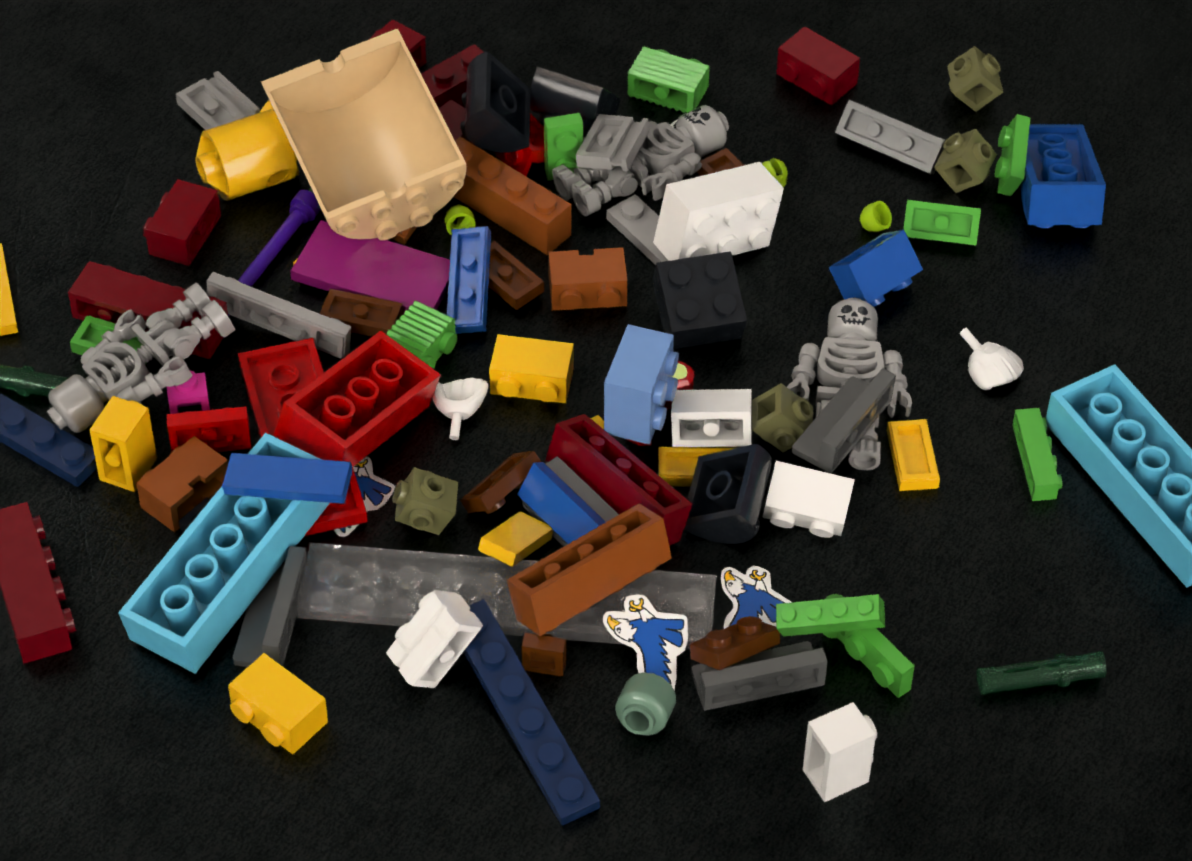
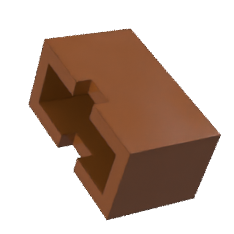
M623 247L593 249V255H579L578 250L548 252L552 310L627 306L628 280Z
M193 436L182 446L176 447L169 457L158 466L145 472L136 483L141 508L170 530L176 532L180 528L179 520L206 497L211 499L223 485L228 460Z

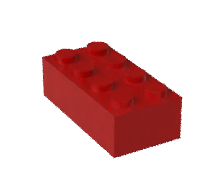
M380 330L285 401L274 436L322 460L351 462V466L354 467L430 406L441 374Z

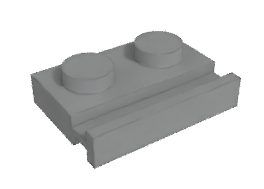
M219 71L213 73V78L209 80L203 78L176 93L177 104L205 130L260 113V108Z
M599 114L576 153L577 167L592 168L600 171L612 170L614 166H621L622 171L628 172L650 131L649 119L643 118L641 122H634L633 117Z

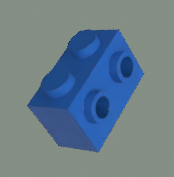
M905 230L883 233L829 267L844 300L859 298L873 307L882 303L885 300L883 295L890 290L895 292L909 286L912 283L911 277L923 270Z

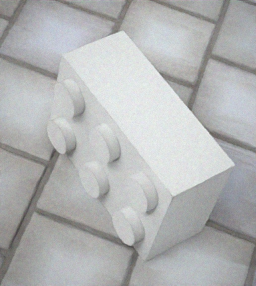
M761 162L666 184L653 243L668 261L730 251L733 256L767 247L770 244L784 188Z

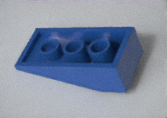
M1030 124L1025 177L1020 184L1022 205L1028 225H1034L1039 228H1051L1054 225L1088 228L1091 225H1102L1106 183L1084 125Z

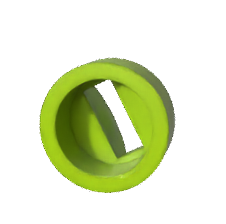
M776 158L762 163L784 187L788 176L786 165Z
M876 201L863 208L859 221L867 231L880 232L891 226L892 215L884 202Z
M453 206L446 213L445 224L450 235H452V229L473 228L476 226L474 215L466 206ZM458 217L457 225L453 224L455 219Z

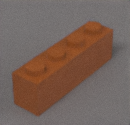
M461 136L455 140L466 162L467 169L464 185L453 196L454 198L547 256L548 252L555 250L571 236L572 204Z
M637 504L507 579L517 621L539 636H542L672 559L664 519L641 504Z

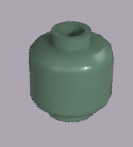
M647 672L635 674L626 681L615 705L616 716L620 723L634 734L646 736L657 734L665 728L676 704V693L671 684L657 674Z

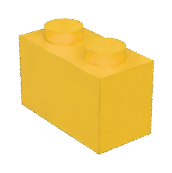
M497 334L489 368L490 394L541 400L544 402L567 403L574 369V343Z
M112 396L89 429L99 480L135 492L137 489L136 483L145 472L150 470L157 459L149 408L133 400L128 401Z
M265 653L228 684L231 700L230 708L233 714L241 722L246 724L250 722L261 730L262 735L270 744L276 747L281 745L292 755L328 723L326 699Z

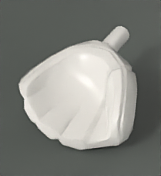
M967 327L959 333L974 351L969 357L968 371L979 388L990 390L993 387L1010 383L1021 376L1024 370L1023 362L1013 351L992 342H986L981 345Z
M466 378L444 384L438 382L432 399L437 409L446 417L452 419L449 436L451 440H459L461 420L471 417L481 406L488 390L487 381Z

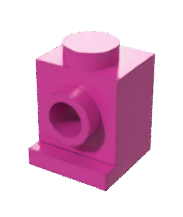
M190 370L193 376L187 382L167 387L170 414L179 413L178 408L201 405L202 411L210 410L205 372L196 374Z

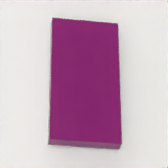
M320 220L291 269V280L325 291L334 289L403 303L404 315L410 305H413L414 300L436 310L438 309L448 291L450 260L391 241H382L378 238H347L337 234L330 228L327 222Z

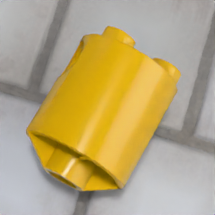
M272 109L202 131L196 154L198 173L203 183L209 184L218 190V194L223 200L228 201L295 179L296 176H299V168L296 162L298 159L275 111Z

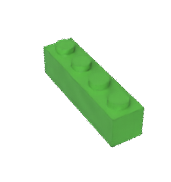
M1039 408L1015 410L1012 426L1032 501L1057 499L1058 490L1062 489V477L1056 471L1057 458L1051 453L1052 440L1046 434V418L1041 416Z
M879 594L776 604V628L783 637L885 627V605Z

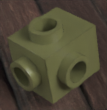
M974 46L947 65L950 76L949 87L952 93L975 112L1003 93L999 76L1001 68L991 54L985 55Z
M973 129L963 134L955 133L944 142V149L934 168L952 190L957 193L983 183L991 172L990 167L997 154L976 129Z
M782 383L752 400V431L782 452L791 449L793 444L813 422V406L805 398L798 396Z
M414 467L404 481L399 480L394 489L392 502L396 504L395 521L412 526L415 529L439 535L456 514L458 482Z

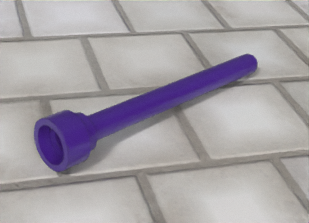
M300 190L290 202V215L238 279L239 282L252 287L302 223L305 224L308 221H313L321 212V208L314 193L308 190Z

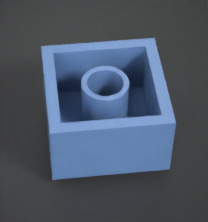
M627 325L604 381V430L608 434L650 445L655 430H662L667 413V408L664 406L666 401L672 402L674 400L678 385V379L672 377L675 374L679 353L673 351L674 335Z

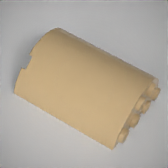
M398 28L341 50L339 56L333 61L321 62L318 59L261 82L326 221L337 234L352 239L378 238L382 241L389 240L401 231L413 226L420 227L429 223L433 218V214L444 207L464 185L467 169L466 162Z

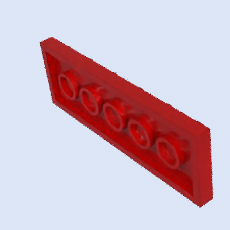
M313 338L238 353L241 373L260 438L265 432L274 436L284 402L324 373ZM354 469L345 503H330L304 536L368 522L367 511Z

